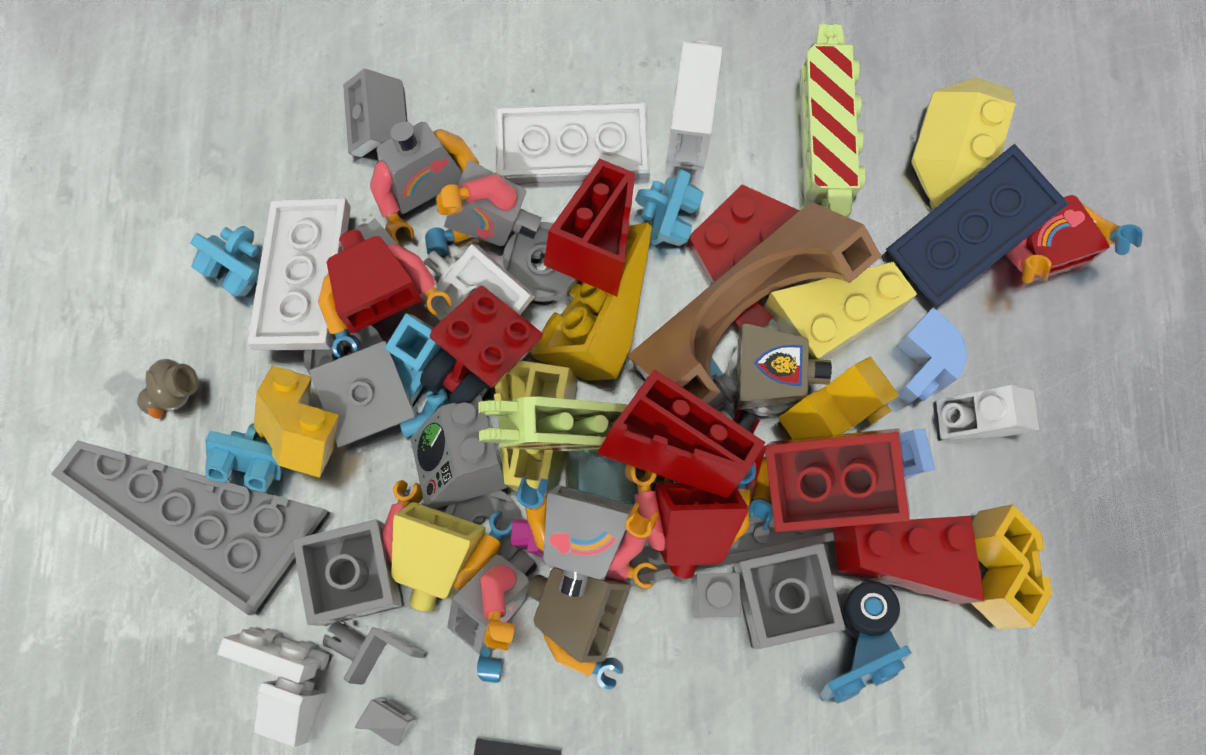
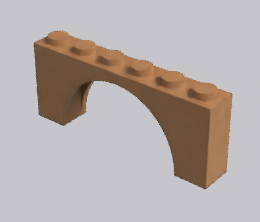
M809 202L627 356L645 380L655 369L708 404L721 393L711 378L710 364L712 354L725 330L742 312L771 292L799 281L815 278H835L851 283L882 255L864 224L816 203Z

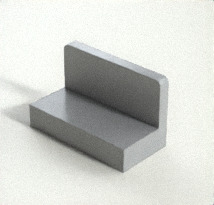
M365 68L343 84L348 153L363 157L383 142L391 139V128L396 123L406 121L403 82L400 79Z

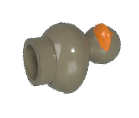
M161 359L156 361L146 371V388L139 393L137 405L141 411L150 414L156 419L161 418L165 410L179 409L198 388L196 372L191 366L180 364L175 360Z

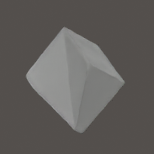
M379 697L371 699L355 728L369 729L394 746H398L403 741L415 719H413L414 716L390 701Z

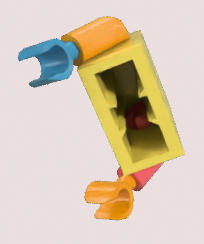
M400 480L393 486V493L398 501L397 504L391 505L382 529V541L388 562L392 564L391 577L395 582L412 588L410 606L419 611H431L434 609L437 597L447 599L457 589L461 590L498 553L502 546L499 541L501 538L511 536L512 522L515 519H512L507 529L497 530L496 523L501 518L502 512H494L489 520L491 532L489 535L484 534L486 528L484 526L420 505L419 503L422 501L423 495L421 486L417 482L414 483L411 494L405 497L408 483Z

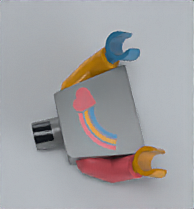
M406 121L396 123L390 130L391 139L383 142L376 149L379 162L374 167L370 189L382 217L387 216L388 222L385 230L398 244L399 242L395 234L400 227H404L406 234L411 239L414 237L413 228L399 217L398 211H401L403 215L440 194L446 185L458 184L468 160L479 164L477 158L460 136L443 129L433 131L427 122H419L414 126Z
M468 160L459 184L446 185L436 197L439 214L447 215L444 227L448 228V230L444 231V229L436 227L426 232L427 254L429 255L431 252L436 251L440 257L444 256L449 251L448 241L453 240L454 243H458L471 237L503 246L511 230L534 239L542 217L521 209L527 193L524 188Z
M522 477L516 495L517 501L525 507L527 520L536 546L544 552V563L548 566L563 569L559 591L573 597L584 596L588 577L604 580L609 571L622 570L643 550L646 540L659 517V514L655 511L652 518L642 517L638 513L640 506L638 503L632 505L556 485L550 490L546 498L548 481L543 478L540 480L538 488L535 489L527 484L526 477Z
M518 551L509 562L501 555H495L452 598L447 628L480 654L477 672L479 678L485 682L498 683L500 680L503 659L490 658V653L495 649L508 650L509 643L513 639L515 625L507 623V621L524 602L530 585L528 577L537 568L533 558L523 551Z

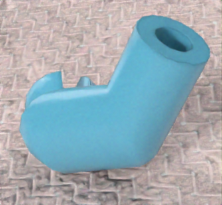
M444 388L437 393L429 390L426 393L427 402L422 412L416 414V418L400 424L404 437L413 436L440 406L449 404L450 395H448Z

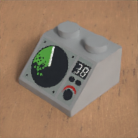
M478 395L471 403H450L440 406L410 438L426 507L437 509L508 488L504 484L503 468L496 443L479 442V431L491 428L489 417L479 413L478 402L483 401L481 395Z

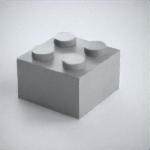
M375 519L292 539L307 625L321 626L402 606L398 583L391 577L392 564L388 562L382 541V529L385 523Z
M824 544L746 560L734 565L735 573H740V593L754 649H762L846 630Z

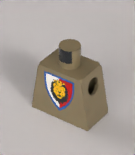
M742 324L738 333L736 388L739 394L735 398V409L743 410L797 404L807 396L808 384H830L832 374L831 360L808 359L809 340L806 337L755 325Z

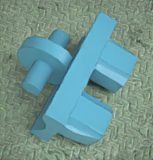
M682 169L678 171L676 178L666 179L665 184L660 181H653L650 189H640L637 192L635 201L644 207L641 218L651 221L650 244L654 246L662 241L681 246L689 239L692 224L677 218L679 208L691 214L697 211L704 192L688 183L691 174Z
M240 226L234 232L225 227L220 233L221 238L216 235L205 238L201 234L195 233L190 244L198 250L191 268L207 277H216L222 265L229 269V272L221 286L234 296L245 297L255 282H257L260 264L250 258H254L259 252V248L252 244L254 232L246 226Z
M254 423L249 425L246 433L232 431L231 435L210 430L205 440L207 457L205 472L206 478L221 483L228 481L233 469L246 473L244 485L249 489L265 492L273 479L280 481L284 467L277 464L272 456L271 446L266 438L259 436L253 427Z

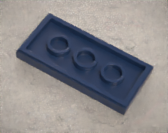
M1014 143L886 248V250L934 307L938 309L1066 208L1069 203Z

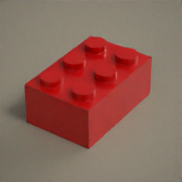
M900 428L771 441L765 445L775 532L910 521Z

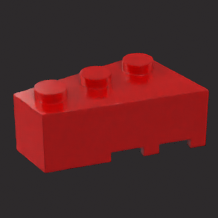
M599 158L549 229L544 266L616 297L618 296L626 257V243L635 181L634 172Z
M653 369L611 427L597 455L728 498L746 476L766 442Z
M971 516L910 519V521L844 526L833 529L839 572L881 582L886 585H896L910 589L911 592L932 595L955 604L985 602Z

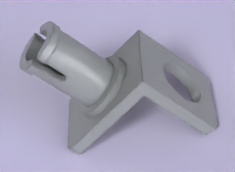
M339 621L333 623L327 631L338 636L341 640L326 634L323 638V645L336 651L352 661L344 676V680L351 684H364L386 643L411 657L422 659L425 652L387 630L372 627L367 637L364 638L343 626Z

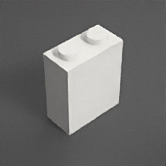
M706 41L683 42L666 162L704 167L713 125L723 48L721 46H714Z

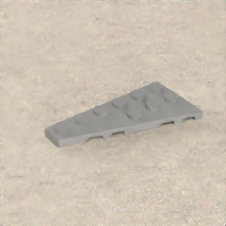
M78 440L51 473V475L247 615H254L295 558L292 539L311 535L328 512L319 507L251 490L226 481L221 483L209 480L204 475Z

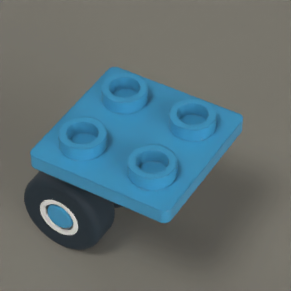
M867 581L857 585L843 605L841 614L845 629L851 637L857 640L851 672L826 684L820 693L824 702L834 697L836 703L840 704L860 694V690L866 687L865 682L872 679L875 686H878L898 676V672L905 669L903 662L912 652L908 645L900 648L890 631L899 618V600L894 591L881 582Z

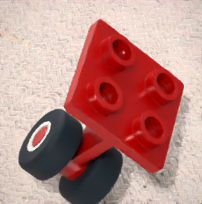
M479 286L431 330L430 338L443 349L428 363L421 375L420 382L433 393H437L446 387L452 392L449 404L471 403L478 395H481L483 399L490 387H495L541 341L543 333L487 288Z

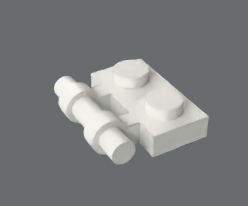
M250 627L249 629H243L239 634L223 637L217 655L296 683L314 678L316 670H324L329 660V654L316 650L315 644L303 640L300 643L282 638L281 632L269 628L262 631Z

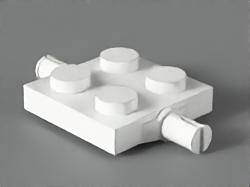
M471 244L463 256L451 265L440 257L436 251L428 255L430 259L425 258L424 264L440 277L436 290L446 293L451 300L450 308L447 306L445 299L440 296H435L431 300V307L438 314L436 317L440 321L479 286L487 288L519 315L522 314L535 297L530 290L476 244Z

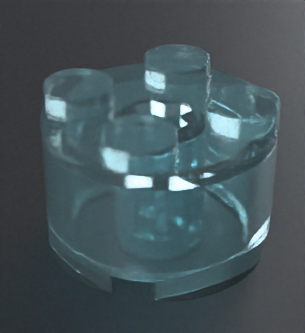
M593 450L569 452V461L565 462L566 487L632 505L635 504L634 495L638 494L637 484L630 482L626 477L625 467L627 464L594 454ZM635 467L636 478H642L646 471Z

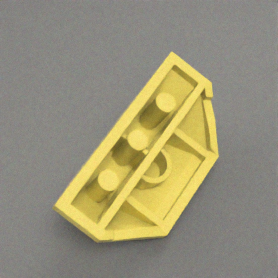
M975 77L932 93L911 161L919 181L930 199L929 204L932 210L1002 154L1016 105L1012 88Z

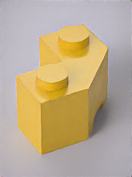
M870 356L851 366L830 382L829 385L803 398L778 417V419L792 439L845 434L866 419L872 425L892 411L887 404L900 395Z
M272 365L257 390L253 427L260 437L266 438L272 448V456L279 466L320 478L333 452L339 414L308 406L311 376Z
M1013 504L978 511L972 521L978 560L988 571L982 579L985 602L972 604L997 629L1034 627L1052 595L1050 578L1043 577L1039 551L1045 550L1042 533Z

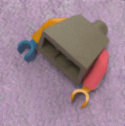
M649 561L640 562L637 566H632L628 563L622 570L609 571L604 580L588 577L583 597H573L559 591L563 569L554 567L550 571L548 578L541 574L535 575L531 579L527 591L530 598L539 602L533 619L534 625L544 633V640L556 662L586 676L595 674L597 675V682L602 688H614L617 681L607 677L604 674V670L611 669L616 673L622 674L624 667L616 658H605L632 586L625 581L627 578L634 579L639 587L650 588L654 583L641 581L638 577V571L643 567L657 570V567Z

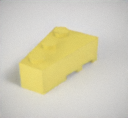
M890 262L867 268L851 283L835 278H826L771 292L764 307L773 316V320L782 332L803 336L809 340L808 359L825 360L904 309L917 293L895 263Z
M520 361L495 386L496 394H494V399L496 401H511L522 397L537 396L574 400L578 379L569 367ZM500 448L504 484L514 491H518L522 477H526L527 484L535 489L538 488L542 478L548 481V488L545 497H547L550 490L558 485L564 451Z

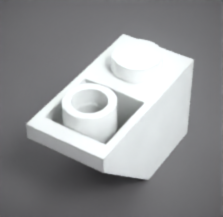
M1007 385L936 399L940 439L943 440L1004 437L1040 431L1034 390L1016 385Z
M278 677L275 681L261 682L257 694L253 733L292 747L305 744L324 693L314 690L315 682L309 679L296 683Z

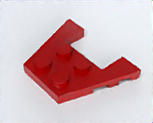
M742 184L690 234L688 243L710 283H714L800 210ZM755 302L742 312L734 322L739 331L742 324L765 328L771 322L773 316L758 302Z

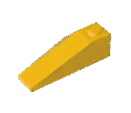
M649 223L629 226L625 264L618 296L616 297L584 282L582 285L576 284L569 292V295L573 298L561 315L556 312L552 314L542 330L543 336L541 341L533 348L530 355L548 365L569 367L575 376L587 381L614 380L617 378L632 344L652 227Z

